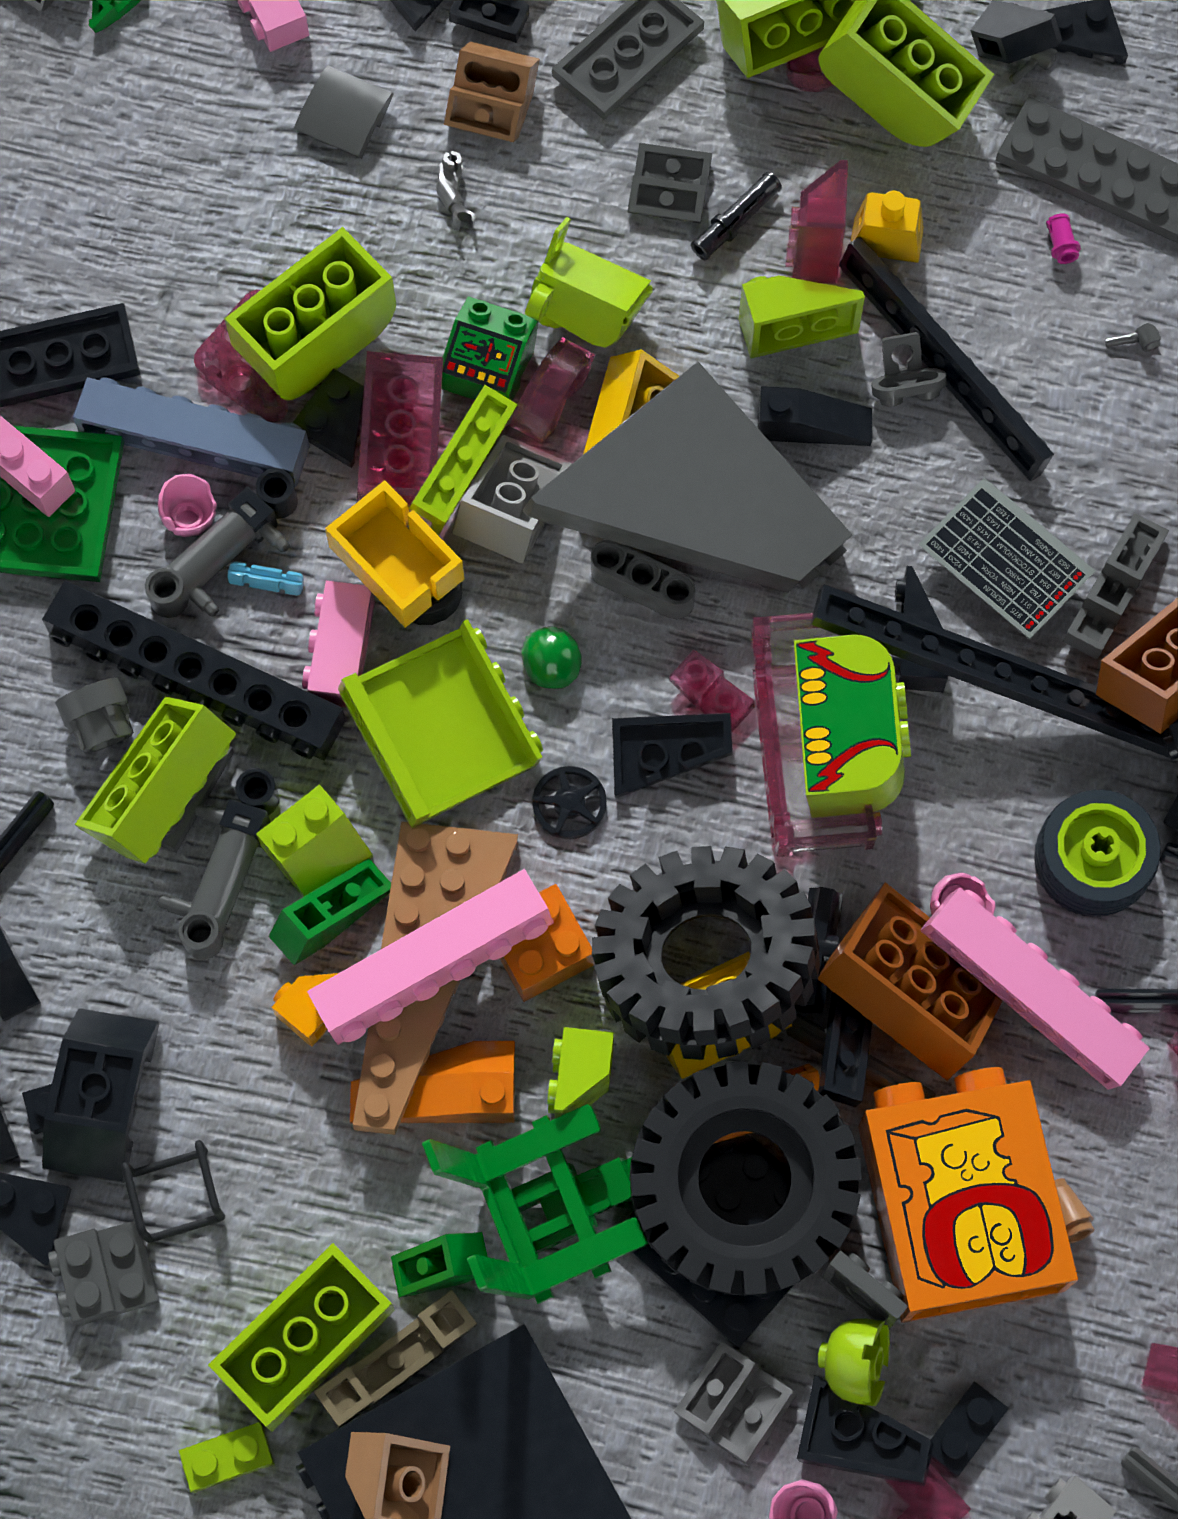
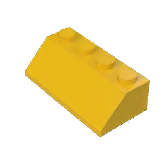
M642 349L611 356L583 454L676 380L679 375Z

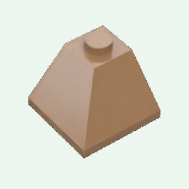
M351 1432L345 1478L364 1518L441 1519L450 1446L388 1433Z

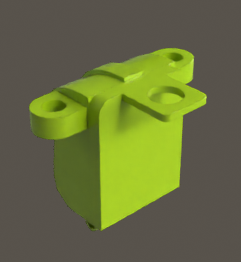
M566 217L556 228L545 261L540 267L538 276L534 279L525 315L539 321L541 325L551 328L563 327L592 345L606 348L618 342L641 310L643 304L653 293V287L650 285L651 280L573 244L564 242L571 219Z

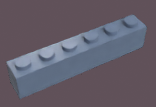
M87 377L73 415L78 432L119 435L123 437L124 445L256 478H259L268 469H283L291 475L295 487L298 485L310 448L306 431L293 423L283 422L280 425L268 422L263 417L252 413H247L243 416L231 413L219 405L202 406L194 404L183 396H173L170 398L158 395L146 387L133 389L121 386L118 382L109 378L96 380Z

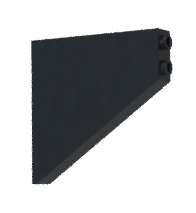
M525 1324L297 1452L302 1463L297 1465L296 1469L307 1489L315 1486L322 1500L316 1504L322 1519H365L345 1478L351 1432L388 1433L450 1446L441 1519H631Z

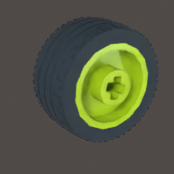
M1093 789L1070 796L1051 811L1038 834L1034 852L1038 879L1051 899H1054L1061 907L1075 914L1101 917L1113 915L1128 908L1145 893L1158 870L1161 843L1154 821L1146 813L1145 809L1139 806V803L1134 802L1133 799L1126 797L1124 794H1119V792Z

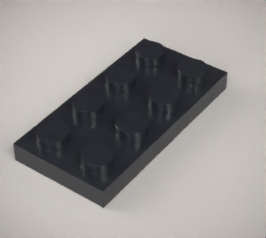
M124 303L0 331V407L83 389L87 377L96 380L109 378L117 381L141 375Z

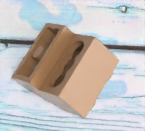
M474 42L466 44L459 51L454 85L449 91L444 125L515 142L519 138L534 93L540 59Z

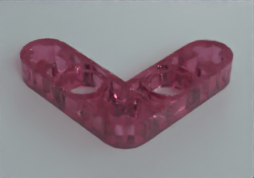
M256 289L247 293L229 314L260 290ZM224 319L194 354V363L198 375L248 412L259 415L272 423L282 420L288 412L287 400L282 399L252 367L241 360L242 356L233 348L231 342L225 339L228 331ZM217 358L221 369L226 371L222 376L221 370L214 365L206 368L205 360L213 361ZM238 376H246L251 379V384L246 390L237 391L231 387L232 380ZM260 390L261 397L269 402L276 398L278 406L276 408L269 406L265 409L263 400L256 394Z

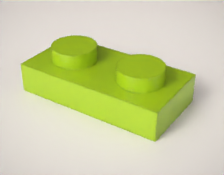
M257 1422L178 1450L191 1493L274 1465L262 1422Z

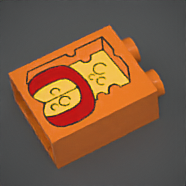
M1002 1067L982 1068L958 1075L954 1078L957 1093L925 1099L923 1086L920 1082L901 1083L879 1089L873 1093L876 1108L865 1110L858 1126L892 1284L904 1295L901 1301L908 1306L900 1316L901 1323L1062 1293L1078 1281L1031 1081L1026 1080L1007 1084Z

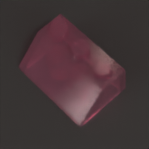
M840 160L802 190L799 207L792 206L785 267H792V278L817 283L836 284L846 229L847 160Z

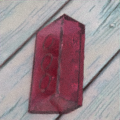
M367 351L357 502L385 480L408 503L410 508L416 495L436 465L443 357Z

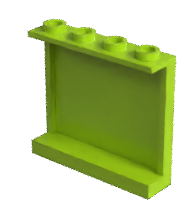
M468 619L462 622L459 629L365 674L358 676L356 673H353L341 679L338 687L342 699L411 828L536 767L543 758L541 755L543 747L539 737L533 730L528 731L522 720L524 711L520 702L515 696H509L504 686L506 679L501 667L497 662H491L485 651L487 643L482 632L477 627L473 629Z

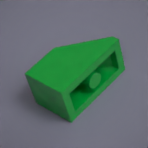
M483 1232L445 1234L391 1256L399 1298L462 1285L475 1280L467 1258L475 1254L488 1257Z

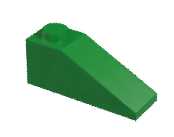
M368 858L282 909L269 934V938L295 966L324 948L390 893L391 882Z

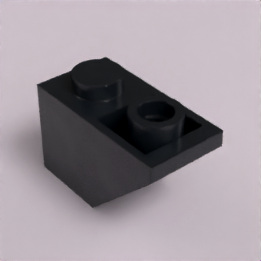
M998 0L991 1L970 30L978 56L1007 64L1056 47L1062 41L1055 14Z

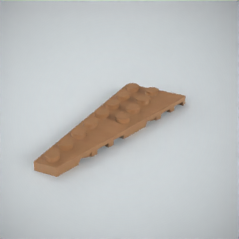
M401 821L381 949L502 882L506 876L507 867L513 853L517 850L518 834L430 824H419L411 828L409 822ZM461 980L448 982L441 986L433 997L424 1001L417 1000L404 1007L401 1014L396 1018L386 1022L379 1021L368 1028L353 1120L354 1130L396 1134L413 1094L415 1083L423 1065H425L432 1043L438 1029L443 1024L447 1008Z

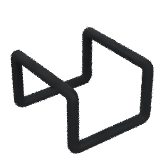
M201 1140L195 1142L196 1151L135 1169L128 1162L122 1164V1172L137 1231L146 1242L159 1241L212 1225L225 1219V1214L218 1203L206 1157L208 1149ZM198 1158L214 1215L150 1234L145 1228L133 1177Z

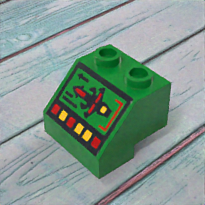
M468 296L454 320L438 370L436 387L476 400L484 385H487L513 401L520 388L521 376L534 354L539 321L520 312Z

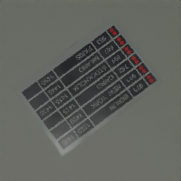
M985 478L918 544L1029 639L1096 571Z

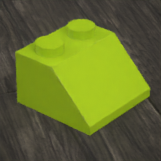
M320 784L256 833L261 848L303 897L366 859L373 858V854L345 813Z

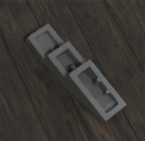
M1134 513L1062 642L1095 659L1099 658L1169 532L1168 529Z

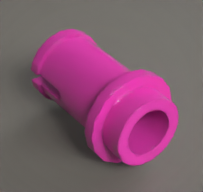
M1064 213L1051 216L1049 221H1046L1053 244L1051 255L1060 264L1074 262L1079 257L1081 246L1074 239L1070 217Z

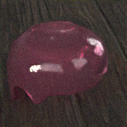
M824 47L787 62L786 76L793 86L804 92H823L833 85L824 75L819 65V54Z

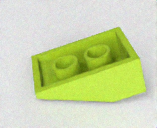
M780 275L770 278L759 276L742 284L738 320L750 359L859 333L865 301L863 291Z

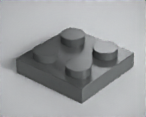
M840 1250L830 1262L822 1278L871 1319L885 1321L884 1325H888L890 1330L908 1307L901 1301L904 1295L888 1281L884 1280L881 1284L868 1273L870 1267L860 1257L853 1253L847 1256Z

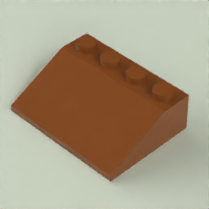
M885 882L832 953L818 976V980L891 1036L897 1043L910 1051L930 1069L948 1081L975 1056L1003 1000L923 934L920 930L930 917Z

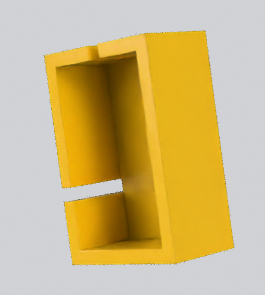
M385 480L325 528L329 548L405 628L432 606V596L439 601L465 579L463 561L414 510L409 512L408 503Z

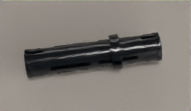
M765 172L723 214H717L711 219V225L696 240L691 242L690 246L693 252L700 259L706 261L726 241L731 242L737 236V230L782 189L779 179L773 173Z

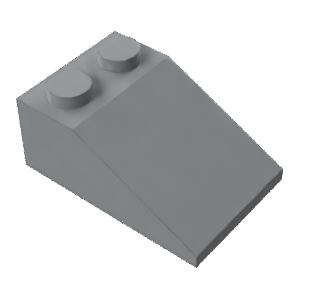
M503 434L461 499L452 534L523 564L536 543L545 521L528 517L522 510L534 494L572 463Z

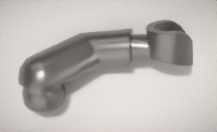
M450 151V154L448 152L444 154L440 163L436 192L448 212L453 213L452 226L454 230L459 231L460 221L468 222L471 226L470 228L474 229L475 215L464 208V201L458 192L463 173V159L458 152Z

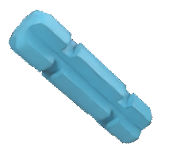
M235 561L231 562L227 574L230 584L244 586L245 583H248L251 588L280 592L282 589L285 590V594L296 596L301 594L304 586V578L301 573L288 571L287 574H283L281 569L251 565V568H249L247 563Z

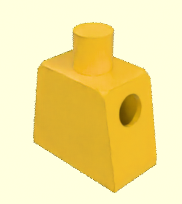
M895 190L889 191L886 194L868 193L854 217L851 241L861 237L880 258L919 263L924 230L921 201L915 198L904 197L901 192Z

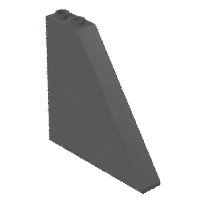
M696 362L534 494L522 510L528 517L786 593L797 584L803 589L821 574L816 569L820 564L826 561L831 566L847 551L843 544L852 536V533L699 362Z

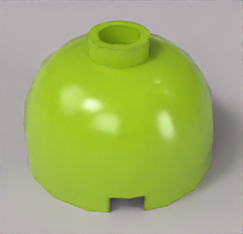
M854 1318L842 1322L831 1333L829 1342L821 1343L818 1353V1366L825 1369V1378L829 1387L841 1399L874 1407L880 1401L885 1381L879 1380L883 1365L888 1367L890 1352L888 1325H884L885 1321Z

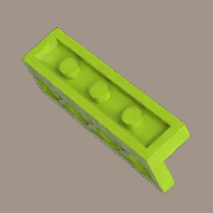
M484 385L409 508L432 522L430 527L438 536L518 405L487 385Z

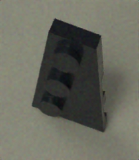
M814 1375L797 1455L798 1461L926 1487L934 1445L932 1440L867 1405L841 1399L832 1392L827 1381Z

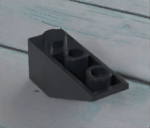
M907 566L904 578L897 579L895 586V602L901 603V613L943 628L913 566ZM891 656L895 675H897V683L904 682L905 690L944 692L948 675L897 656Z

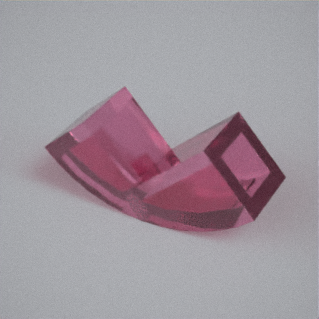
M562 337L548 352L532 376L517 405L509 426L541 443L555 432L566 400L584 386L595 354Z

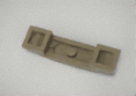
M450 1290L419 1313L417 1319L351 1368L349 1366L315 1390L314 1394L338 1428H340L428 1366L477 1325V1322L453 1290Z

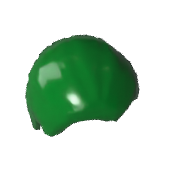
M548 626L536 629L535 632H531L529 636L525 637L521 649L522 662L527 676L533 683L547 689H563L578 677L582 664V655L577 642L567 631L562 628Z

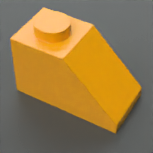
M338 973L299 976L293 984L290 982L285 983L273 998L275 1004L272 1006V1010L275 1016L311 1047L324 1035L327 1028L307 991Z

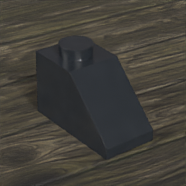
M0 926V1016L5 1022L41 1002L8 935Z

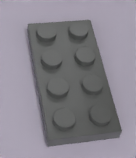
M627 0L552 68V77L605 120L704 30V20L679 0Z

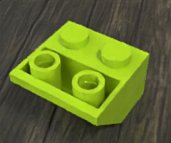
M564 1027L563 1039L554 1040L552 1064L553 1073H558V1080L550 1079L548 1113H554L555 1118L586 1104L592 1105L609 1091L614 1032Z

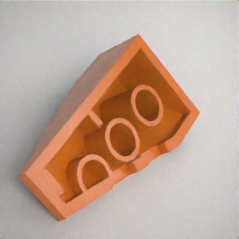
M472 1041L429 1055L415 1083L413 1094L400 1123H515V1041ZM360 1078L351 1081L350 1123H353Z

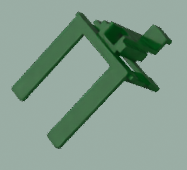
M588 1104L551 1121L548 1115L532 1121L534 1128L496 1146H494L492 1141L475 1147L478 1154H473L432 1139L422 1142L434 1175L481 1189L509 1261L476 1254L467 1258L480 1292L527 1300L535 1297L537 1304H541L554 1298L551 1288L591 1270L596 1279L612 1272L609 1262L648 1244L645 1233L637 1218L628 1219L596 1234L594 1228L598 1224L594 1215L631 1200L629 1177L632 1157L626 1160L618 1157L577 1175L574 1165L567 1162L562 1149L601 1131V1126L594 1109ZM546 1157L551 1169L550 1172L511 1189L506 1174ZM541 1204L548 1222L528 1230L521 1212ZM578 1236L579 1242L539 1259L538 1253Z

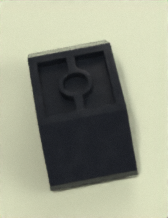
M78 1009L62 1038L46 1107L43 1126L42 1169L125 1183L122 1164L124 1162L129 1163L133 1147V1141L128 1135L144 1063L152 1061L160 1024L159 1021Z

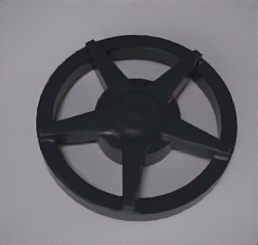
M563 766L551 770L539 780L533 792L532 807L537 822L546 832L558 838L577 839L590 834L600 825L606 812L607 799L603 785L594 774L580 767ZM565 774L582 776L589 780L591 784L580 789L570 786ZM559 776L561 788L555 795L540 796L543 787L550 780ZM595 789L599 793L601 802L596 817L585 808V797ZM538 804L554 806L556 813L559 815L556 828L545 821L540 813ZM582 816L591 822L580 830H561L567 819H575Z

